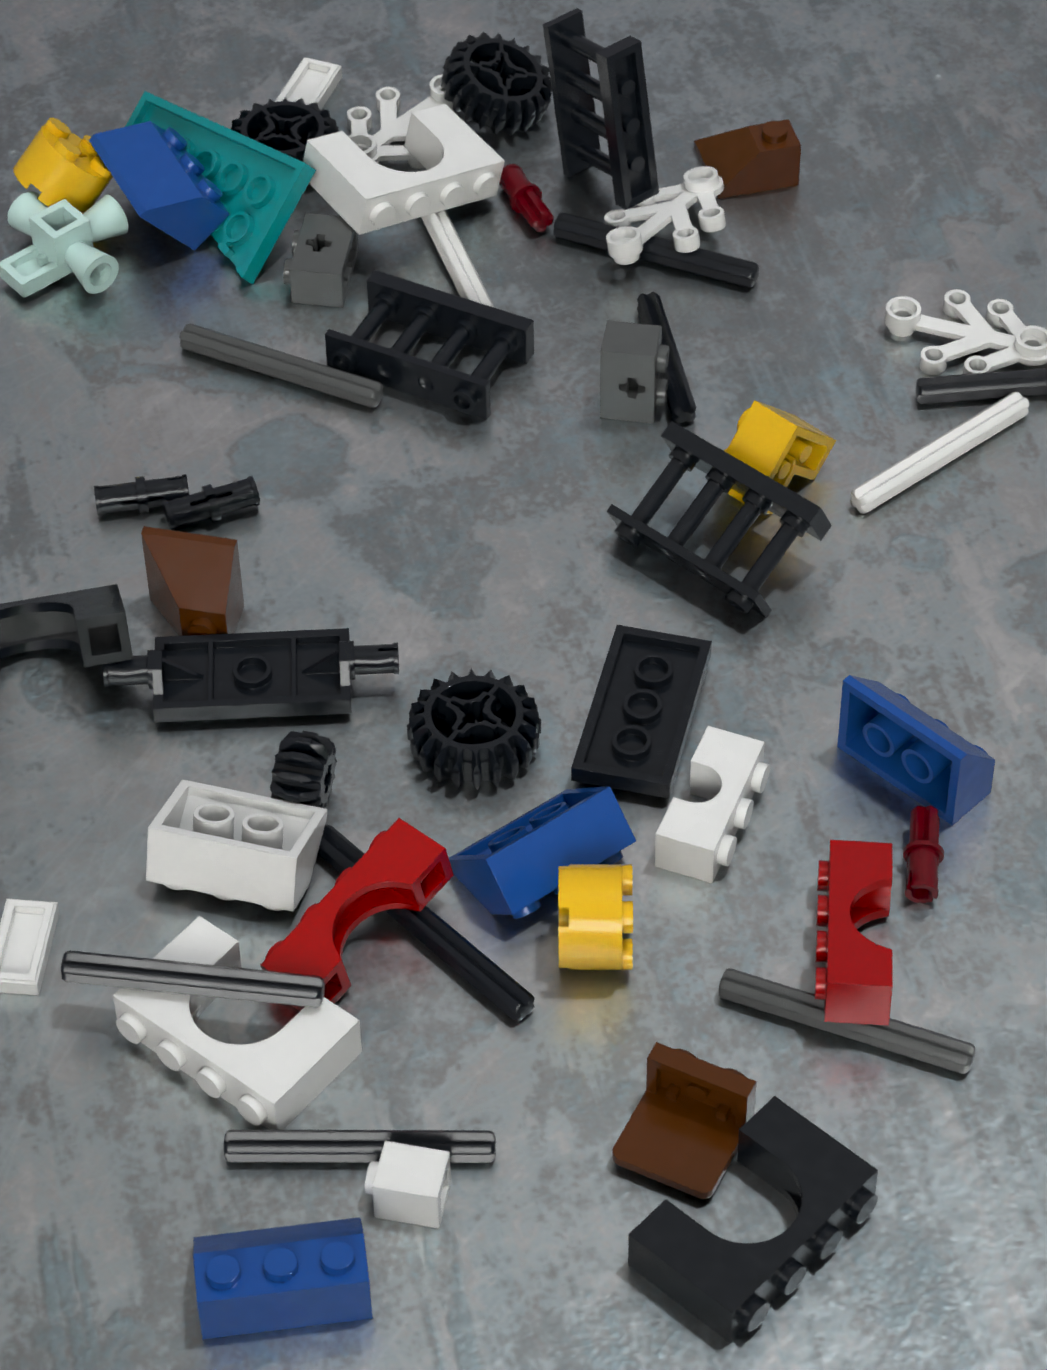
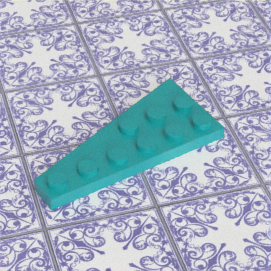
M144 91L126 126L151 121L163 130H166L168 127L173 128L186 140L188 145L184 149L204 166L205 171L202 175L213 182L222 192L223 196L220 198V201L229 212V215L211 235L219 244L218 248L234 263L239 275L253 285L316 170L300 160Z

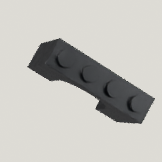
M114 584L0 604V659L18 653L54 648L78 651L81 653L84 667L133 659L126 613L118 585Z
M776 1096L770 1099L739 1129L737 1161L779 1191L791 1203L797 1218L787 1230L772 1239L758 1243L728 1241L714 1235L665 1199L628 1234V1266L730 1344L745 1329L748 1331L755 1330L767 1316L770 1304L782 1293L786 1295L792 1293L802 1282L807 1268L818 1257L822 1259L827 1258L838 1246L843 1232L854 1221L862 1223L866 1220L878 1201V1196L875 1195L878 1170Z

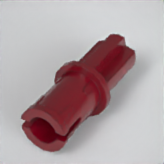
M509 164L503 167L499 185L510 197V206L515 212L522 213L530 226L534 227L537 232H544L547 226L553 224L554 216L542 201L540 188L536 184L529 182L519 165Z
M931 805L926 807L916 806L911 811L910 839L903 850V858L907 862L908 867L905 896L912 902L923 904L933 902V898H938V866L944 859V850L939 845L940 818L937 808Z

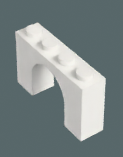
M446 104L411 112L404 148L427 169L425 171L404 172L380 165L368 157L343 131L307 140L303 162L316 170L309 184L359 235L496 196L505 162Z
M198 916L153 958L242 968L239 941L201 916ZM120 988L113 995L117 1017L116 1025L127 1040L134 1044L141 1042L154 1051L168 1068L174 1071L182 1070L195 1079L201 1089L209 1096L223 1098L235 1106L241 1116L250 1124L255 1126L261 1124L268 1130H284L362 1053L360 1020L325 997L320 1007H304L279 1032L265 1040L251 1044H229L207 1036L196 1025L201 1013L217 997Z

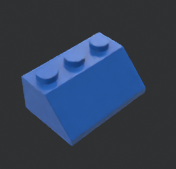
M148 121L96 133L89 139V142L139 217L194 251L229 215V212L220 201V198L223 196L222 192L213 182L202 175L205 171L204 166L192 154L186 152L184 149L188 145L186 140L173 128L168 127L166 130H163L153 122Z
M852 675L843 680L837 743L839 749L924 807L931 805L937 808L938 816L952 826L991 793L995 759L989 756L983 748L971 744L950 730L944 722L932 718L911 704L905 696L895 693L878 681Z
M611 787L566 789L449 857V861L456 878L492 915H512L514 919H518L540 908V898L552 891L558 894L559 866H569V864H614L623 858L621 850L636 842V839Z
M361 1217L194 1237L193 1260L196 1297L203 1339L373 1319Z

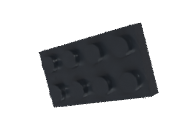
M617 625L571 767V781L670 798L711 657L712 641Z

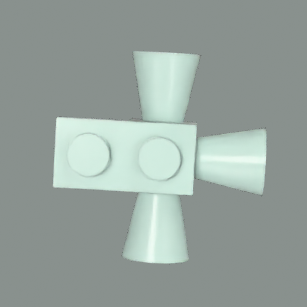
M30 191L18 196L9 208L7 215L8 223L12 228L31 236L33 244L0 261V278L23 298L72 272L88 293L97 294L111 286L118 274V261L113 256L94 248L93 243L128 232L127 217L115 198L105 195L82 214L65 199L48 207L37 199L40 195L37 192Z

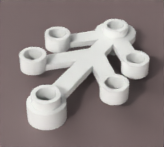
M443 74L435 76L430 81V96L399 118H397V111L401 108L400 91L393 87L379 89L376 92V108L380 112L381 130L374 135L368 134L367 132L372 128V113L366 107L357 106L347 112V127L351 131V135L348 137L368 157L377 163L379 161L407 160L408 164L413 168H425L404 148V145L389 144L405 141L411 112L441 104H446L453 110V102L444 99L445 89L441 87Z
M708 166L690 169L684 174V182L682 184L659 188L658 194L633 206L632 209H617L606 213L604 216L605 223L619 227L611 230L606 235L608 253L614 258V261L621 265L636 262L643 250L642 244L670 222L673 223L675 229L672 234L675 250L680 253H689L697 250L700 247L699 231L692 226L687 210L694 203L699 204L701 208L698 216L702 231L717 232L722 230L726 226L724 209L718 206L716 197L724 190L723 179L718 176L717 170ZM647 220L638 228L631 226V223Z
M959 289L948 291L944 296L943 312L948 317L960 318L964 324L922 315L919 302L911 297H895L886 304L885 324L893 335L907 337L913 334L914 331H920L955 339V341L941 346H927L922 349L919 367L925 374H942L946 370L948 361L987 348L999 349L1000 351L984 357L978 355L968 357L964 362L963 374L992 372L1018 362L1031 367L1047 363V330L1040 326H1025L1013 312V305L1007 300L995 299L990 301L987 305L985 320L970 302L971 297L967 292ZM992 327L1004 328L1008 334L994 331Z

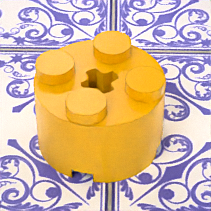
M50 117L46 124L42 125L13 167L16 178L26 189L32 183L41 191L37 199L43 204L50 207L65 199L82 214L94 205L113 178L89 142L91 136L85 135L81 139L72 133L67 125L53 117Z
M569 864V866H559V968H569V970H633V939H623V933H633V901H622V896H632V864Z

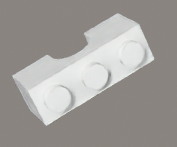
M707 726L691 759L689 794L706 798L708 801L695 803L673 797L656 832L655 867L713 884L720 866H729L736 848L737 838L734 836L737 829L745 830L748 826L754 804L751 799L755 792L762 793L768 781L770 764L764 763V741Z

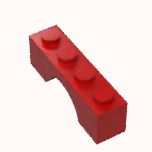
M398 818L387 831L380 832L373 839L369 850L353 867L346 868L339 875L335 886L319 903L311 905L304 912L300 923L284 940L276 942L269 949L265 960L260 964L262 970L321 976L324 978L325 983L324 997L335 1004L351 987L342 961L343 949L351 932L363 920L378 912L390 909H408L420 912L454 876L446 848L401 818ZM291 1005L298 1011H301L304 1008V1006Z
M830 840L829 861L819 860L817 891H825L827 895H818L816 926L826 927V931H817L815 962L825 963V968L816 967L814 999L825 1000L824 1022L889 1026L893 987V950L870 941L857 929L867 922L889 916L893 878V843Z

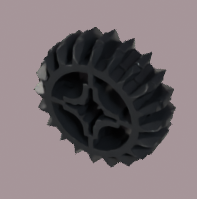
M484 32L477 38L469 35L465 41L457 43L444 63L441 87L445 89L444 99L453 102L454 112H463L465 114V122L473 120L478 123L479 130L485 126L490 127L496 135L500 130L504 129L511 136L516 130L526 132L529 127L536 125L542 119L544 112L547 111L551 102L552 87L549 78V68L541 65V56L529 53V46L521 47L515 44V37L511 41H507L502 38L500 33L494 38H490Z
M286 97L280 102H274L269 98L268 103L265 105L253 103L252 111H240V118L232 120L231 130L302 162L307 140L339 132L336 120L330 117L329 110H320L317 103L305 105L303 98L296 102H291Z
M471 668L468 675L464 677H459L451 671L448 682L434 679L431 690H420L417 702L411 704L409 724H407V738L410 740L411 753L414 756V760L420 761L424 773L434 772L438 783L451 778L457 789L464 782L472 783L476 790L479 789L482 782L490 781L498 787L501 776L515 780L519 768H529L532 755L537 754V749L540 745L541 719L539 718L535 699L528 697L524 685L513 686L510 675L497 680L492 670L484 676H476ZM438 730L446 733L447 737L442 735Z

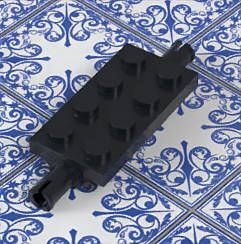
M349 628L155 637V650H147V655L133 656V659L103 664V681L105 688L110 686L148 685L149 689H153V714L155 722L352 713L351 680H355L356 675L399 674L398 642L393 644L354 646V641H350Z

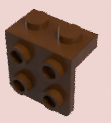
M656 1042L647 1057L646 1091L613 1147L612 1159L614 1163L700 1199L710 1198L738 1150L739 1129L755 1114L757 1081L747 1078L735 1069H724L696 1058L692 1053L684 1049H673Z

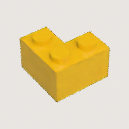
M754 400L751 407L745 410L739 418L737 432L728 448L724 451L781 485L788 487L794 474L815 480L837 440L794 414ZM731 488L727 494L744 504L742 500L743 495Z

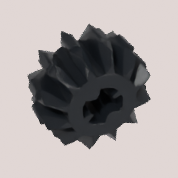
M290 731L280 742L279 752L275 755V764L271 771V798L325 809L328 804V797L332 793L333 780L336 777L334 773L337 760L335 758L336 748L334 742H331L330 738L318 736V733Z

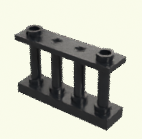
M578 8L543 24L564 175L571 177L591 166L612 177L615 204L625 210L658 194L659 185L641 41L628 36L605 48L586 38L582 10ZM589 60L597 63L599 80L591 76ZM594 98L602 102L604 118L596 114ZM599 136L607 139L609 155L601 151Z
M374 270L367 279L369 313L350 336L328 329L325 333L327 366L378 381L385 387L485 420L491 415L489 380L505 358L527 364L534 354V320ZM386 319L407 326L391 349L369 342ZM425 332L447 339L431 362L409 355ZM465 345L487 352L471 375L449 368Z
M671 421L661 435L671 450L668 455L671 459L632 515L611 504L606 512L617 525L614 532L634 547H638L642 542L726 593L725 600L739 611L748 614L752 609L767 618L772 610L758 592L797 536L803 537L807 532L821 541L832 525L818 505ZM696 467L707 474L705 476L707 483L669 536L666 537L649 527L648 523L686 470L691 472ZM732 488L743 495L742 500L744 504L705 559L684 548L723 492L728 493ZM769 510L781 517L779 522L782 525L741 582L721 570V568L760 514L765 515Z

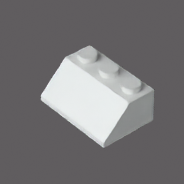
M182 779L148 827L146 881L164 884L173 890L188 889L211 894L221 900H240L259 904L273 911L287 910L293 912L309 887L327 820L328 809Z

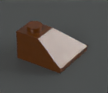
M789 119L746 126L694 140V148L702 166L715 168L718 176L723 179L724 190L721 194L717 195V199L799 185L801 144Z
M144 526L141 536L150 600L179 636L235 633L244 609L237 540Z

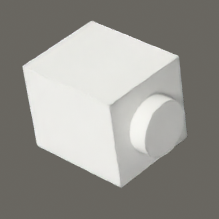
M385 1141L379 1162H370L365 1181V1194L373 1195L374 1218L439 1229L451 1187L450 1152Z

